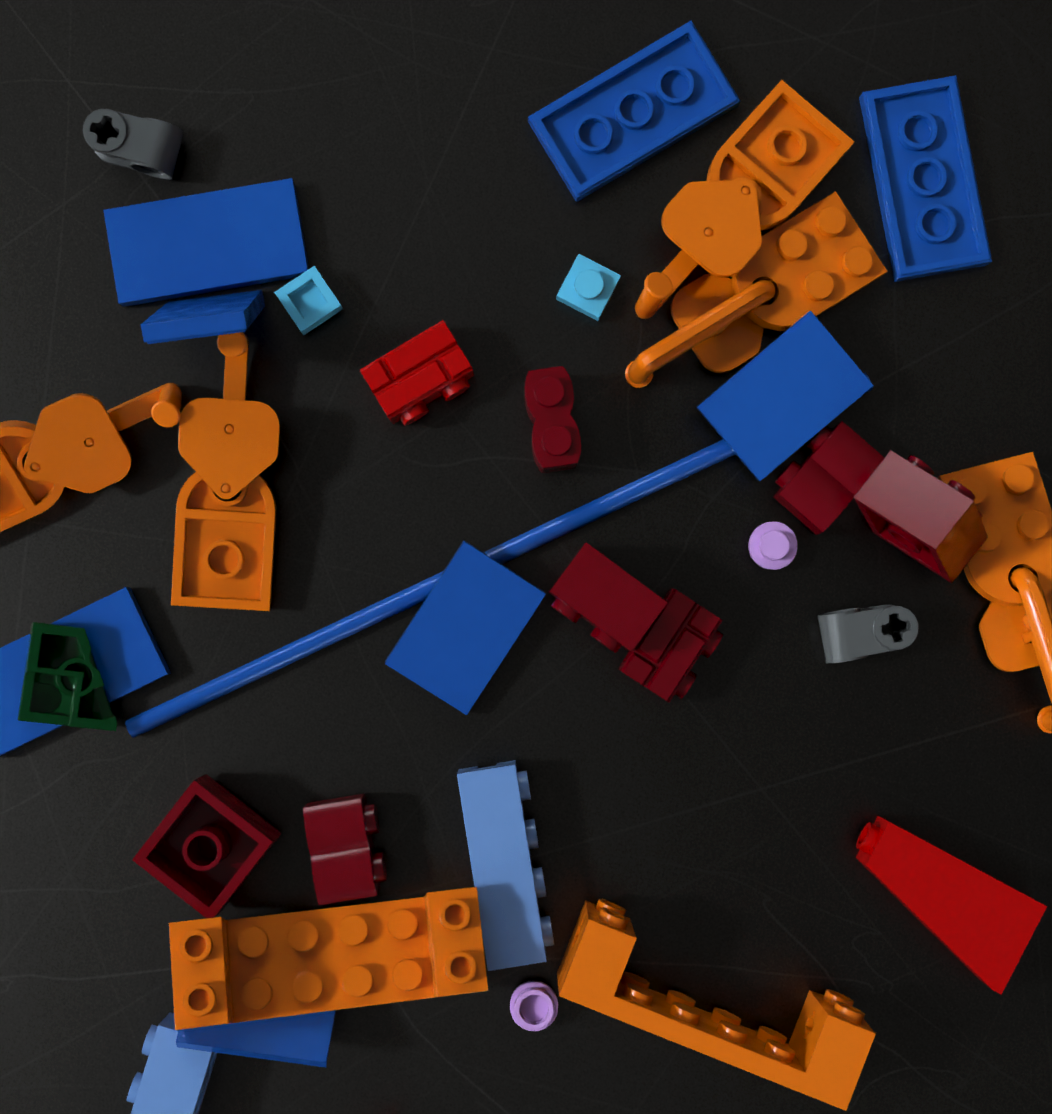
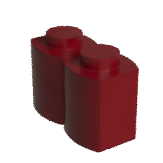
M563 366L528 371L525 380V406L528 416L534 424L532 430V453L535 463L542 473L576 469L581 453L580 432L575 420L571 416L574 403L573 384Z
M843 421L832 429L826 425L814 435L806 445L812 452L805 461L799 465L793 460L775 480V483L781 488L773 498L816 535L823 533L835 521L884 459L878 451Z
M365 793L307 803L303 807V816L318 905L377 896L380 890V882L387 881V870L383 852L375 853L372 841V834L379 833V821L375 804L367 805Z

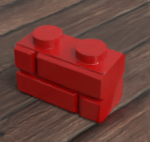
M444 320L360 369L361 374L391 423L395 424L401 420L404 426L426 415L429 412L426 404L441 395L448 401L470 388L467 380L474 376L472 366Z

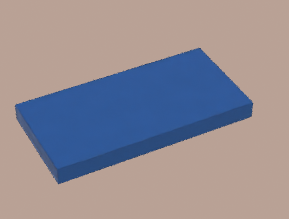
M691 20L528 116V123L573 198L578 202L737 108L740 104V99Z
M956 75L862 92L859 101L894 282L990 264L992 258Z
M293 178L103 210L118 304L122 307L296 278L309 269L296 186Z
M125 587L51 623L53 625L85 629L93 659L104 683L103 687L109 704L171 674L131 587ZM30 634L0 648V756L64 726L17 720Z

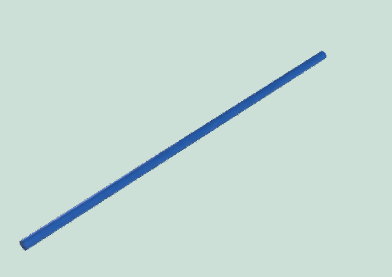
M864 373V375H865V376L869 379V381L871 382V380H870V378L868 377V375H867L866 373ZM722 439L497 545L484 553L499 563L504 564L736 454ZM443 571L126 720L125 725L132 738H135L424 602Z

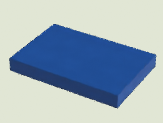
M255 290L167 302L140 324L143 340L147 344L245 332L265 307L263 291Z
M809 311L696 408L756 479L761 481L874 385L812 311Z
M464 540L385 660V664L467 715L546 593Z
M336 1010L178 1030L176 1045L178 1048L326 1068Z

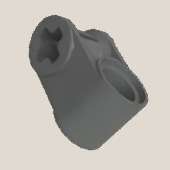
M101 108L93 111L86 117L83 124V136L102 161L136 170L154 178L165 180L173 178L184 134L181 128L162 120L141 118L111 109ZM114 130L119 134L117 138L111 137ZM103 136L109 137L106 144L102 141Z
M892 604L843 609L817 615L826 663L853 661L869 657L873 654L901 650L909 647L915 641L918 634V622L915 615L907 608ZM889 615L892 619L901 621V628L894 630V638L892 635L882 633V625L889 623Z

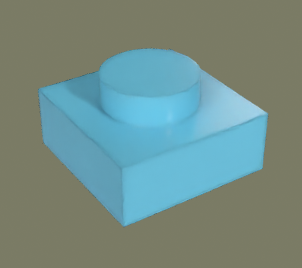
M578 254L556 296V300L599 321L620 281L621 275Z
M315 266L274 292L303 335L343 310V307Z

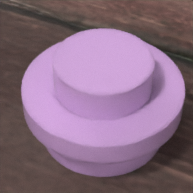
M774 521L766 522L759 525L752 532L748 542V550L751 558L757 565L764 569L777 570L784 568L794 559L797 552V539L794 532L787 525Z
M536 980L527 981L514 990L510 999V1013L515 1023L521 1028L528 1031H540L550 1026L555 1020L558 1013V999L554 990L546 983Z

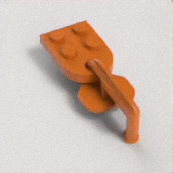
M781 80L717 151L708 169L707 180L687 183L666 206L661 219L663 231L682 250L661 273L652 272L647 275L644 280V289L635 304L637 316L641 319L651 318L698 265L702 266L710 274L721 278L731 277L739 273L760 249L762 244L761 231L770 230L785 222L846 154L855 141Z
M835 191L764 234L758 252L739 273L732 276V279L705 274L681 288L671 302V315L679 329L642 351L627 366L625 378L631 386L643 388L651 382L654 371L690 349L694 351L706 369L715 373L730 372L753 358L759 352L764 328L774 331H786L809 311H812L818 317L879 279L888 271Z
M243 332L218 335L217 338L218 349L225 355L223 399L197 398L192 400L183 408L179 421L178 450L180 455L196 472L184 483L176 504L171 605L270 611L276 529V501L272 489L260 474L274 463L278 457L280 421L276 412L269 405L258 401H246L249 338ZM241 491L240 495H239L235 500H231V501H227V500H226V499H231V498H233L234 496H236V495Z
M166 383L109 410H106L103 403L96 397L85 393H76L44 407L40 412L36 425L18 420L0 422V532L48 510L59 499L64 487L83 493H94L122 480L130 470L131 454L119 431L150 417L162 427L169 428L177 425L181 418L182 392L180 387L174 383Z
M1029 452L940 475L937 479L946 484L950 480H954L969 489L975 495V505L983 516L981 520L988 538L964 567V572L972 587L981 596L991 601L979 623V631L987 656L995 667L1005 672H1018L1040 666L1052 704V509L1034 453ZM1052 705L1042 708L1037 716L1039 728L1049 734L1052 733Z

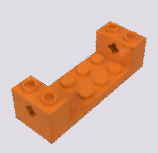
M477 887L428 892L424 897L240 919L225 920L222 917L169 923L175 1030L488 991Z
M599 899L597 905L585 900L557 971L560 997L847 1111L876 1035L863 1019L865 1014L853 1007L854 1001L851 998L830 989H826L824 995L809 990L790 1042L787 1044V1037L771 1028L759 1026L758 1031H754L740 1025L741 1019L726 1010L714 1008L713 1012L709 1013L694 1007L696 1001L683 993L668 990L667 995L649 989L650 982L630 972H624L637 939L630 918L624 916L626 909L604 899Z

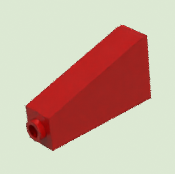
M877 816L874 824L867 823L856 843V848L859 849L856 859L979 980L993 991L1002 995L1047 906L880 816Z

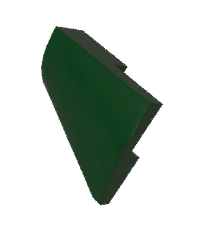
M33 622L30 631L17 720L116 731L117 720L113 716L103 687L104 683L93 659L85 629Z

